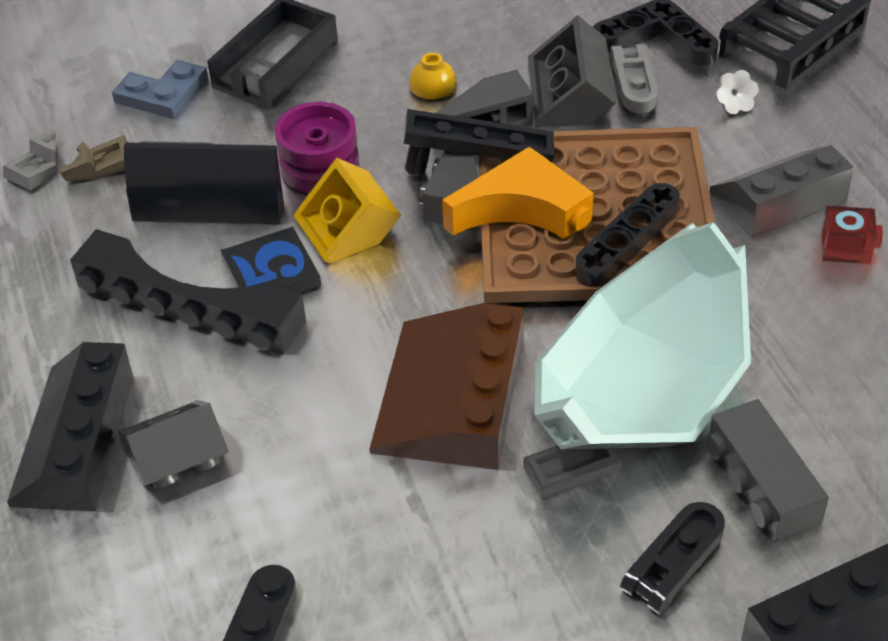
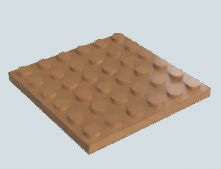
M697 127L553 131L554 158L552 163L594 193L592 222L583 230L576 231L566 239H562L541 227L524 223L496 222L481 225L484 303L589 300L603 286L588 287L577 281L575 277L577 254L641 193L653 184L666 183L674 186L679 191L678 213L607 283L692 222L696 227L712 222L715 223ZM478 156L479 177L507 160ZM638 219L630 222L636 227L649 225L647 221ZM620 241L607 243L613 249H621L627 246Z

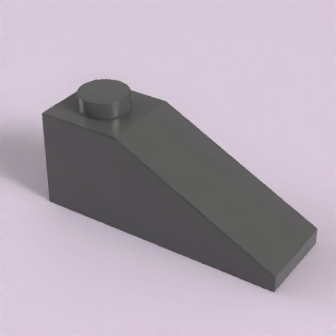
M513 70L483 78L436 113L521 126L533 122V93L518 70Z

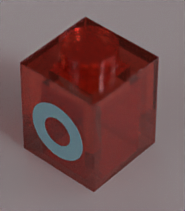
M827 205L821 231L822 261L870 264L874 248H881L883 238L882 225H876L875 209Z

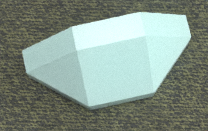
M692 222L593 294L535 363L534 416L560 449L658 448L691 443L697 439L712 418V415L715 414L751 364L745 245L732 248L714 222L700 227H696Z

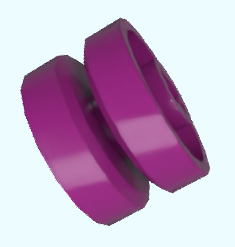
M309 102L290 108L279 117L274 127L281 177L288 186L300 192L310 193L336 157L360 167L355 119L347 109L335 103Z

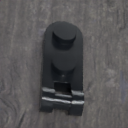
M695 502L684 507L629 568L621 581L620 589L631 596L638 594L648 601L647 607L660 615L664 613L676 593L720 543L725 527V518L722 512L714 505L706 502ZM652 572L664 578L658 585L648 579Z
M268 565L254 572L223 641H279L297 595L294 576L287 568L281 565Z

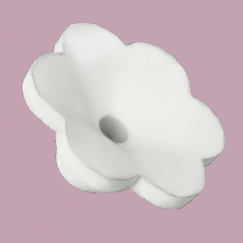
M738 70L734 74H723L719 80L720 87L715 92L716 101L723 104L724 110L728 114L751 110L754 106V97L759 91L758 84L750 80V75L745 70Z

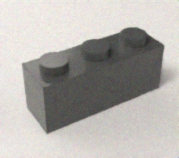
M756 399L712 415L709 435L706 437L708 450L715 460H720L728 472L729 481L733 489L737 493H742L749 503L752 516L757 525L761 528L765 527L774 542L821 525L829 496L760 400Z

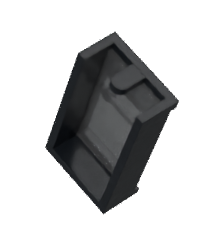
M275 0L207 60L212 88L268 110L272 106V100L277 98L331 44L336 45L338 43L336 16L294 0Z

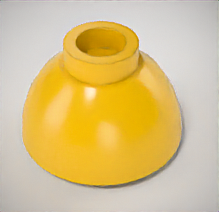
M434 52L423 55L421 61L412 69L409 77L411 92L423 99L437 100L444 98L454 92L457 87L456 74L453 68L442 59L440 54Z

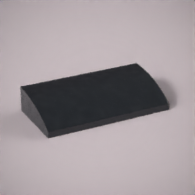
M125 142V180L132 220L280 224L284 199L276 145Z

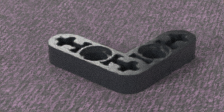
M670 0L650 1L602 20L593 26L594 29L606 37L608 53H610L611 46H622V48H625L658 34L683 57L695 65L706 66L715 62L717 58L718 40ZM636 24V25H640V26H639V27H631V26H628V25ZM681 30L687 31L688 33H679L675 31Z

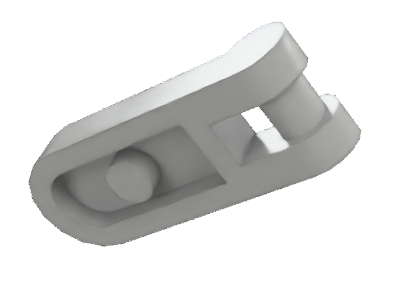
M635 44L634 48L623 49L622 46H611L610 61L611 66L614 68L623 106L635 114L650 112L657 106L658 87L646 44Z

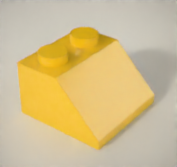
M336 157L293 216L323 260L331 264L379 245L402 215L367 170Z

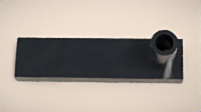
M407 109L403 144L409 145L405 170L410 175L421 176L426 173L431 148L508 160L526 148L531 147L547 160L553 162V131Z

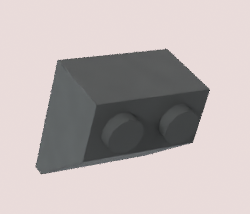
M200 400L118 431L140 482L145 486L152 483L154 489L178 481L179 476L177 473L193 466L196 472L212 468L220 463L218 456L229 452L211 404Z

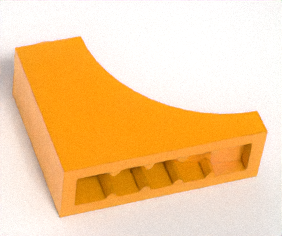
M528 147L442 200L443 228L455 236L464 230L478 225L496 222H517L541 227L562 239H566L576 231L583 230L592 222L594 193L531 147Z

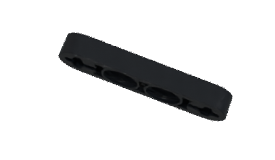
M657 183L649 186L577 254L575 264V277L577 281L588 287H599L614 277L677 215L680 199L679 191L672 185ZM638 219L647 221L649 225L636 227L630 222ZM620 241L627 246L621 249H613L607 243Z

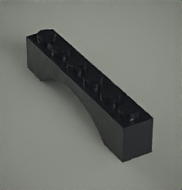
M95 229L70 259L78 287L87 292H95L113 298L123 304H132L147 309L156 315H165L183 321L187 325L198 326L219 333L226 338L238 339L253 344L262 350L268 349L284 355L306 323L303 295L301 293L269 283L235 288L200 287L183 283L165 276L149 266L135 251L129 239Z

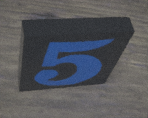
M293 227L220 250L222 260L235 287H248L269 283L301 293L321 286L320 275Z

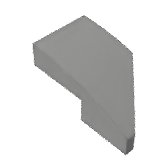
M52 128L29 139L30 152L3 165L4 178L30 191L56 173V131Z

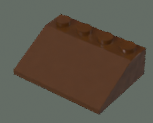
M481 303L404 321L370 444V454L498 470L524 341V308Z

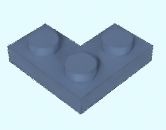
M176 60L160 79L129 72L112 91L114 103L175 119L208 79L207 68Z

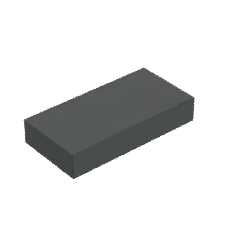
M557 445L524 457L523 467L541 499L619 472L622 470V460L615 448L560 449Z

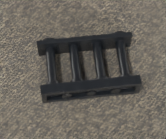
M759 0L732 21L724 24L719 34V39L721 40L719 56L725 58L741 46L774 63L777 69L775 85L787 90L866 26L871 0H851L844 4L833 0H801L831 15L823 20L793 6L800 0ZM781 15L812 31L802 36L774 22V20ZM762 31L792 47L788 50L780 51L753 36Z

